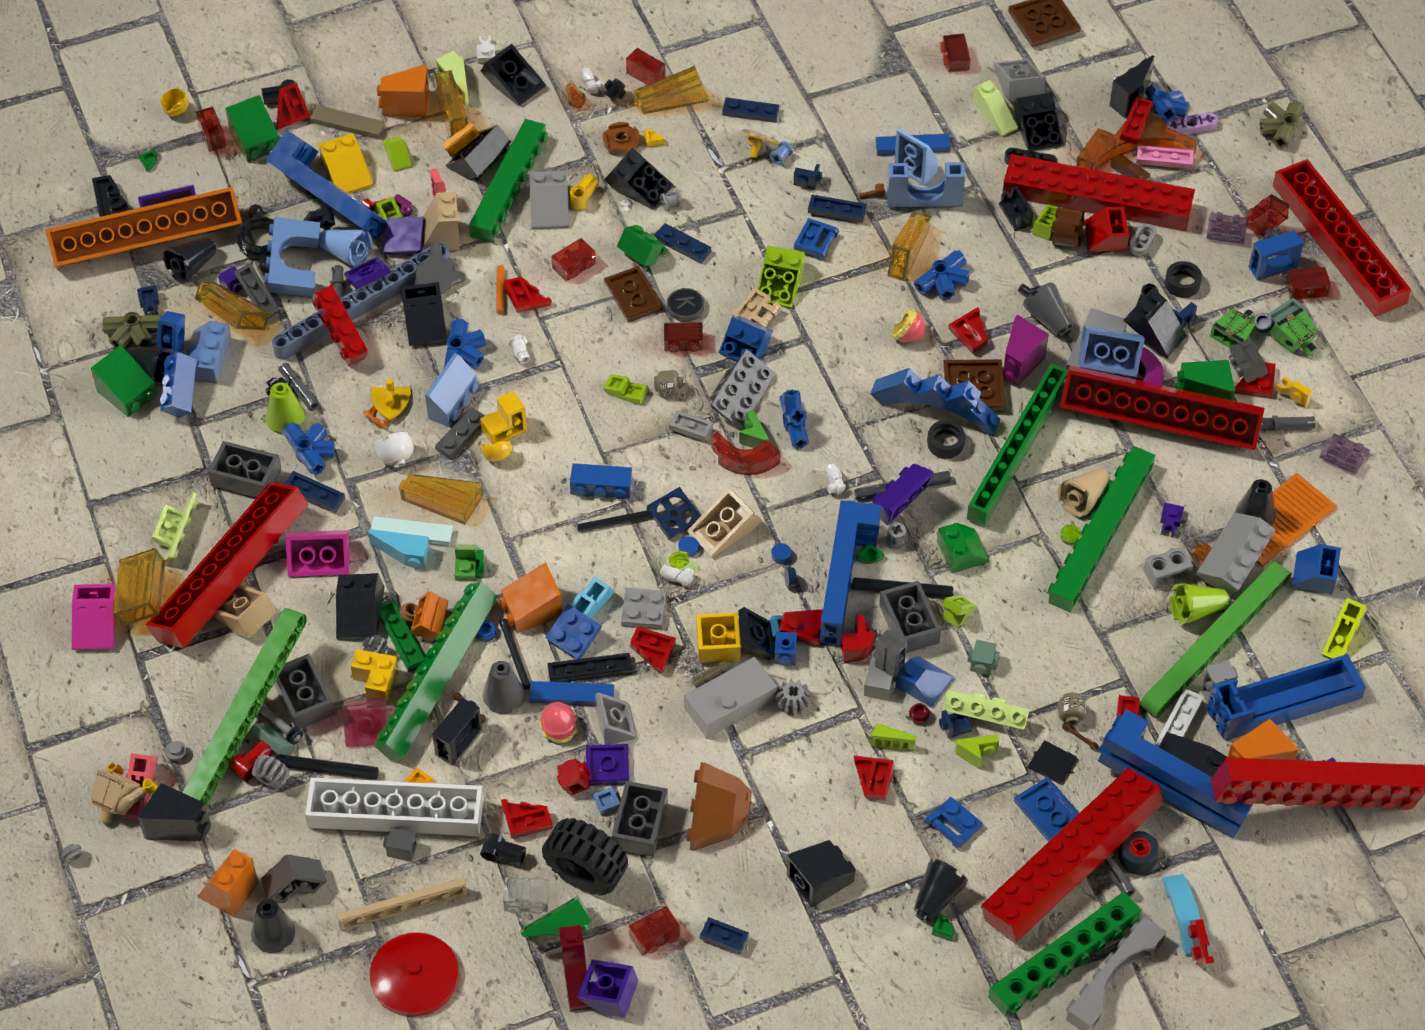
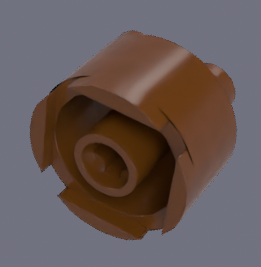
M1057 208V221L1052 223V232H1055L1052 245L1079 248L1083 239L1084 232H1082V228L1085 225V212L1075 209Z

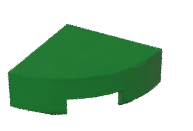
M156 149L138 155L139 161L146 172L151 170L157 163Z
M868 543L856 555V560L865 564H874L883 560L885 554Z
M477 550L475 557L476 577L484 578V550Z
M939 913L931 935L952 942L954 935L953 927L948 918Z

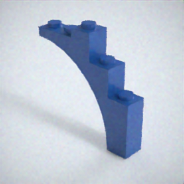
M910 368L876 379L870 393L882 406L894 403H919L951 411L974 423L988 435L995 434L1000 418L980 399L981 392L970 381L951 386L939 374L922 380Z

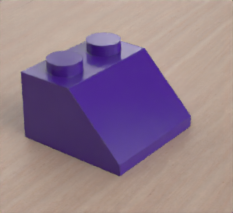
M592 959L577 997L580 1001L604 1015L625 1018L639 980L633 966Z

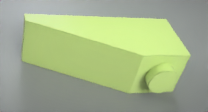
M452 51L436 59V70L462 102L467 105L469 102L464 69L465 61L462 56H458L455 51Z
M991 80L975 86L973 102L999 134L1004 137L1018 131V127L1000 91Z

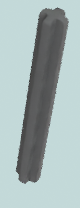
M950 472L934 473L929 486L950 482ZM889 482L856 488L854 496L856 500L872 498L878 493L882 494Z

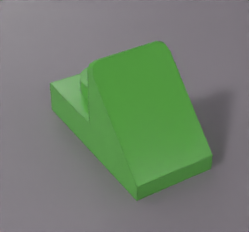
M754 410L746 412V420L744 421L746 430L739 432V443L764 452L769 451V438Z
M477 544L456 545L455 580H476L475 557L478 548Z

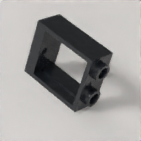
M462 697L432 734L435 756L452 766L482 730L480 707L474 701H468Z

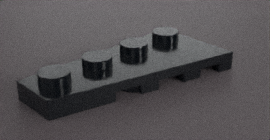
M111 175L92 178L99 217L130 210Z

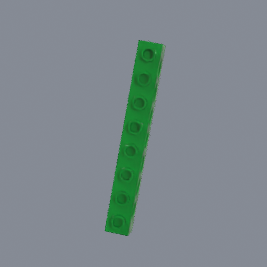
M1123 891L991 986L988 998L1005 1017L1010 1013H1017L1025 1002L1036 999L1040 991L1045 988H1051L1062 975L1066 977L1073 971L1076 965L1084 964L1088 961L1091 954L1102 951L1112 939L1114 941L1122 936L1124 930L1127 928L1131 929L1136 922L1140 921V907ZM1113 917H1118L1121 920L1116 921L1113 919ZM1096 929H1101V930H1103L1104 932H1103V933L1097 932ZM1079 941H1085V942H1087L1088 944H1087V945H1083V944L1079 943ZM1063 953H1068V954H1070L1071 956H1070V957H1066V956H1064V955H1062V954H1063ZM1051 965L1054 967V969H1048L1045 966ZM1034 977L1038 981H1031L1028 978ZM1016 989L1019 990L1021 993L1016 994L1013 993L1011 990Z

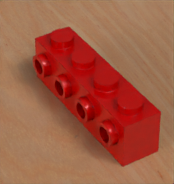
M333 285L316 291L312 300L313 306L320 313L321 320L324 326L328 328L333 343L337 345L341 358L346 361L348 366L366 359L368 350Z

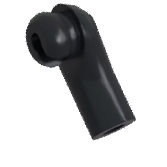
M1021 284L1018 292L1026 297L1030 294L1034 296L1038 293L1036 289L1041 286L1030 288L1025 284Z

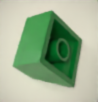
M953 523L938 528L937 544L951 573L989 563L990 560L974 528L960 523Z

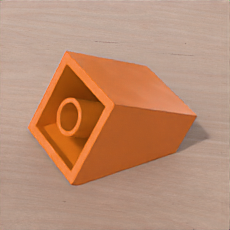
M427 65L417 66L381 77V84L377 85V96H380L379 108H382L383 116L427 117L430 91Z
M547 563L538 566L501 590L502 598L499 599L501 608L507 611L508 624L510 627H514L516 633L556 620L562 613L561 594Z
M1269 719L1232 743L1228 757L1295 760L1299 748Z
M234 849L198 894V898L234 917L259 884L253 858Z

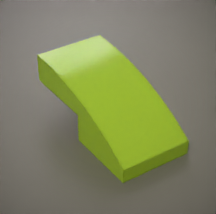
M615 374L610 375L603 387L605 392L617 398L640 405L649 392L647 385L632 383L628 377Z

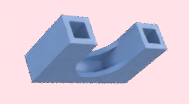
M964 162L945 163L942 181L935 186L926 188L914 186L908 181V163H889L887 182L888 207L963 205L965 185Z
M274 217V224L269 226V235L272 236V241L268 240L267 252H271L270 257L266 258L265 267L269 268V273H265L264 285H268L267 290L269 293L313 298L316 272L290 268L282 262L279 254L291 246L317 248L320 222Z

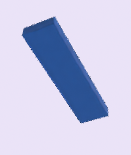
M949 133L911 135L927 144L933 152H948L951 150ZM896 136L875 137L877 155L895 154Z
M531 681L529 703L551 704L561 702L564 704L596 705V693L614 697V684Z

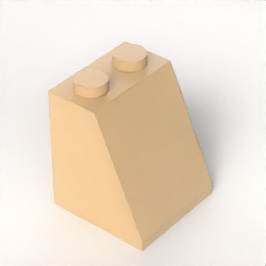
M456 192L437 193L423 215L425 226L422 251L435 243L441 242L448 246L449 251L460 250Z

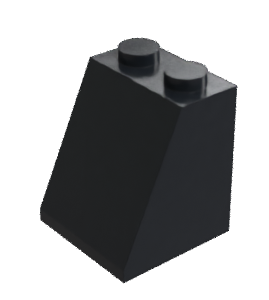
M162 783L138 816L143 836L147 840L200 841L204 835L208 834L211 828V822L204 802Z
M830 840L787 855V877L811 908L854 882L856 872L854 865L850 861H846L839 846H834Z

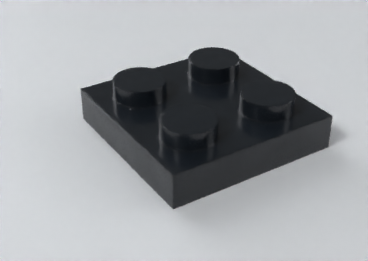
M746 607L739 609L740 645L767 660L775 657L770 621Z

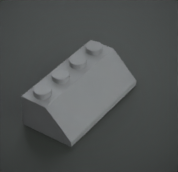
M1233 513L1196 574L1214 588L1224 589L1229 596L1233 595L1243 584L1276 529L1259 517Z

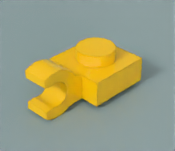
M1283 377L1282 384L1285 386L1278 383L1276 390L1279 393H1289V398L1306 407L1310 402L1312 390L1298 381L1293 383L1290 379Z

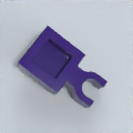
M1164 503L1160 523L1164 524L1160 535H1163L1165 530H1170L1172 532L1171 537L1174 538L1175 526L1180 527L1184 506Z

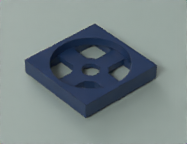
M680 487L646 507L668 540L690 528L701 517ZM673 497L680 498L683 504L678 507L673 506L670 499ZM662 504L666 514L658 517L657 508ZM689 510L692 516L686 524L682 519V514ZM676 511L678 516L672 517L670 512ZM675 522L678 528H671L665 524Z

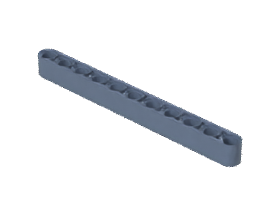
M442 242L437 243L442 248V259L450 258L448 246ZM430 247L390 269L389 274L340 298L351 320H355L401 293V287L414 285L416 280L415 270L429 256ZM317 311L273 337L272 346L277 359L285 360L330 334L328 328L324 326L321 320L320 313Z

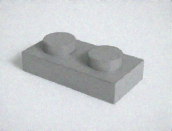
M678 410L669 424V430L706 442L713 428V422Z

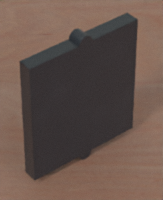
M1044 740L1039 749L1034 751V757L1027 768L1061 784L1067 773L1071 772V767L1076 761L1077 756Z

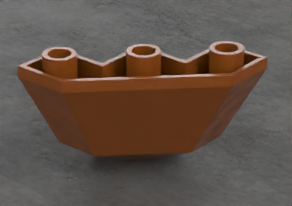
M701 762L699 770H695L694 783H697L696 794L690 806V812H693L691 829L688 828L686 841L690 842V850L693 851L732 838L748 821L752 803V791L740 778L704 762Z

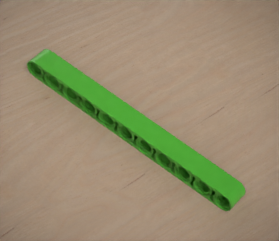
M1275 561L1272 562L1144 695L1140 706L1156 718L1161 716L1182 694L1184 689L1204 671L1285 586L1292 573Z
M285 608L281 612L182 793L204 802L207 807L231 760L234 758L304 630L307 622L305 614L289 608Z

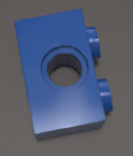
M166 311L158 319L157 347L170 348L175 350V352L181 353L184 350L185 315Z

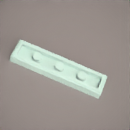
M375 516L371 525V529L428 536L430 544L450 546L453 533V525Z

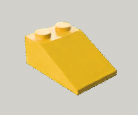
M353 133L318 144L320 160L331 183L347 194L374 186Z

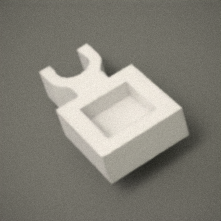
M488 35V40L486 41L482 40V36H479L480 45H476L477 63H486L495 56V46L491 44V35Z

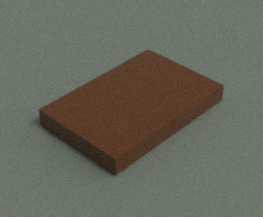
M639 266L604 278L605 285L628 323L663 310L661 302Z

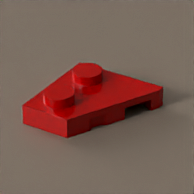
M523 277L504 280L503 286L517 313L551 306V298L543 297L539 294V289L530 285Z
M1265 362L1267 375L1261 378L1257 377L1256 380L1249 383L1242 378L1235 386V394L1272 399L1276 364Z
M854 755L855 766L865 798L886 801L895 766L894 760Z

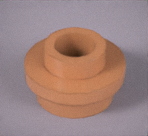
M412 602L402 605L399 611L401 618L407 622H413L417 605Z

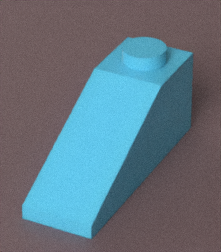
M369 529L368 534L371 545L406 566L413 568L426 567L430 551L428 536Z

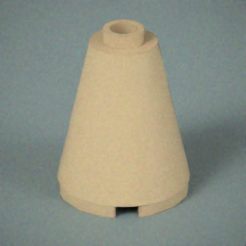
M1096 469L1065 480L1058 487V499L1063 501L1065 504L1063 508L1071 515L1076 517L1087 515L1107 489L1110 476L1105 470Z

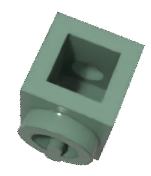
M976 639L974 651H969L967 662L971 663L970 671L981 675H990L992 669L996 670L1000 652L996 651L997 644Z

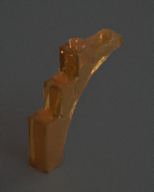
M1151 114L1137 145L1119 140L1125 122L1115 135L1098 128L1078 155L1076 166L1098 170L1114 156L1137 151L1138 145L1194 150V156L1198 141L1168 128V122Z

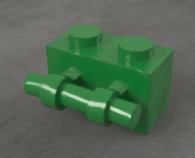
M639 225L625 227L617 244L619 249L643 266L654 265L660 253L665 255L668 252V249L664 247L661 241L644 231Z

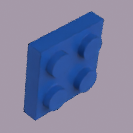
M567 604L545 638L576 659H581L603 626Z

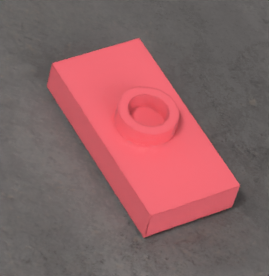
M437 168L431 169L432 195L435 197L437 193L445 192L446 186Z

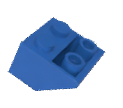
M741 316L731 317L719 353L738 361L742 353L748 350L760 359L767 349L773 330Z
M1319 544L1298 551L1292 587L1333 594L1337 581L1341 548Z

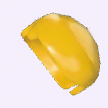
M170 89L160 98L162 109L168 116H179L187 111L189 100L182 89Z
M510 440L500 441L492 445L487 443L480 445L483 456L491 462H500L506 459L512 451Z

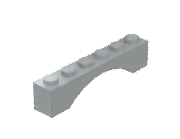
M1146 917L1140 923L1136 922L1130 930L1131 934L1129 937H1123L1119 942L1118 950L1115 954L1111 952L1106 958V965L1102 969L1098 968L1092 976L1093 981L1089 985L1086 983L1079 992L1080 997L1076 1001L1073 999L1066 1008V1011H1068L1066 1021L1079 1030H1093L1101 1020L1103 994L1110 980L1130 963L1152 957L1164 943L1167 931Z

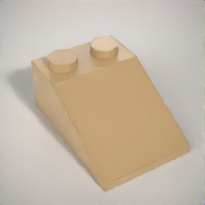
M728 488L687 532L698 541L711 557H714L748 536L763 520L734 491Z
M239 585L212 617L236 634L250 638L257 633V630L272 618L277 610L266 593Z

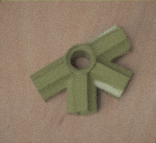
M1294 100L1289 102L1286 111H1284L1276 103H1270L1263 113L1267 118L1260 119V133L1275 134L1273 143L1276 147L1280 149L1288 147L1304 111V106H1302L1301 102Z
M128 312L124 316L104 317L102 322L104 334H113L109 342L115 349L120 345L125 348L131 340H133L136 347H150L153 340L148 332H157L158 319L162 315L139 316L136 312Z

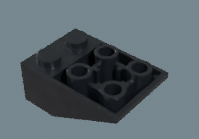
M1154 55L1142 60L1140 64L1130 68L1112 82L1109 106L1123 118L1129 115L1136 97L1143 99L1145 95V89L1151 82Z
M1052 92L1021 97L1014 101L1012 105L1016 122L1027 150L1036 151L1064 145Z
M633 147L604 179L616 192L652 210L661 201L660 195L663 193L666 195L674 185Z
M439 282L401 287L409 346L447 341Z

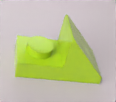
M400 136L383 140V147L394 172L411 167L405 140L401 139Z
M961 595L946 597L942 603L946 607L942 618L959 627L977 605Z
M998 734L957 739L955 754L980 769L982 754L992 755L998 753Z

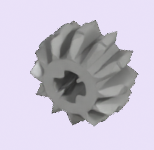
M791 678L789 683L783 681L782 686H778L775 701L778 703L779 709L785 708L786 714L789 711H793L795 715L797 710L803 712L805 707H808L810 704L811 692L808 690L807 684L801 685V680L794 682Z
M264 755L260 756L254 763L252 774L262 784L277 789L281 788L287 781L289 769L274 757Z

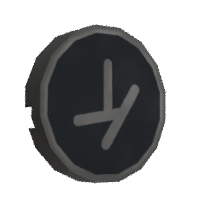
M691 288L677 289L667 298V311L671 317H675L678 321L689 322L696 320L704 311V298L697 290Z

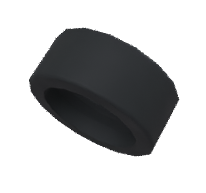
M1175 262L1167 268L1164 282L1165 287L1176 297H1191L1200 290L1202 273L1198 266L1191 262ZM1177 274H1185L1192 277L1194 283L1188 285L1179 284L1172 277Z
M941 420L934 423L928 431V449L935 456L944 459L958 456L963 451L965 445L964 429L958 423L950 420ZM949 433L954 435L958 442L945 446L936 442L934 438L938 434Z

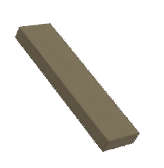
M316 105L310 117L311 123L377 139L380 138L385 128V121Z

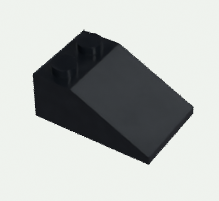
M512 43L487 61L480 70L492 86L518 106H521L546 87L544 81Z
M1154 288L1143 297L1123 320L1135 332L1142 335L1145 341L1166 359L1187 336L1167 299Z
M378 573L338 576L336 588L337 640L366 639L367 637L371 638V636L378 635L385 588Z
M1169 732L1165 733L1158 746L1210 777H1213L1227 757L1211 746Z

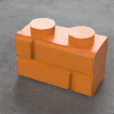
M431 591L422 595L419 598L411 633L422 637V639L428 642L434 641L438 633L443 630L444 620L449 615V610L447 609L448 600L438 597L437 594Z

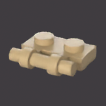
M754 288L734 311L732 317L741 316L767 327L771 318H775L781 305L775 302L771 306L768 304L771 301L770 296ZM763 310L766 314L761 318L758 315Z

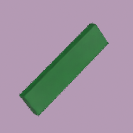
M394 599L382 603L380 620L407 672L416 670L424 662L425 658L408 625L401 618L398 606Z

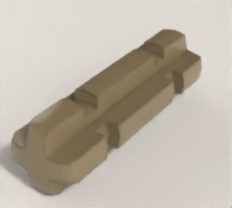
M722 661L718 663V666L715 665L702 672L701 676L699 674L694 676L692 683L695 688L704 685V683L720 676V674L729 671L730 666L727 661Z

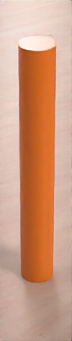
M503 265L497 266V314L504 313Z

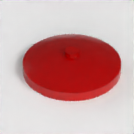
M414 932L399 935L386 942L375 954L370 966L369 975L373 994L383 1007L398 1015L415 1017L432 1013L450 1000L458 985L459 969L454 952L443 940L427 933Z

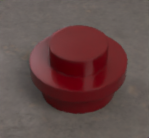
M917 703L910 708L909 717L915 723H925L930 717V710L925 704Z

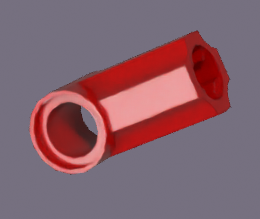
M258 741L244 755H236L231 760L229 768L247 782L254 777L252 769L256 760L264 755L271 757L273 751L266 742Z

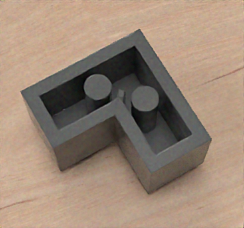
M292 854L283 856L275 866L270 868L260 878L266 898L285 903L297 891L315 893L327 882L319 859L294 856Z

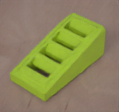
M394 197L376 203V209L384 220L387 221L386 216L394 213L396 215L389 218L403 217ZM390 208L393 209V210H390V211H388V212H384V210H387V209H390Z
M1049 204L1045 206L1034 222L1032 231L1034 236L1047 240L1051 238L1054 233L1052 232V223L1057 221L1056 209L1058 207Z
M877 723L871 736V746L914 751L917 737Z

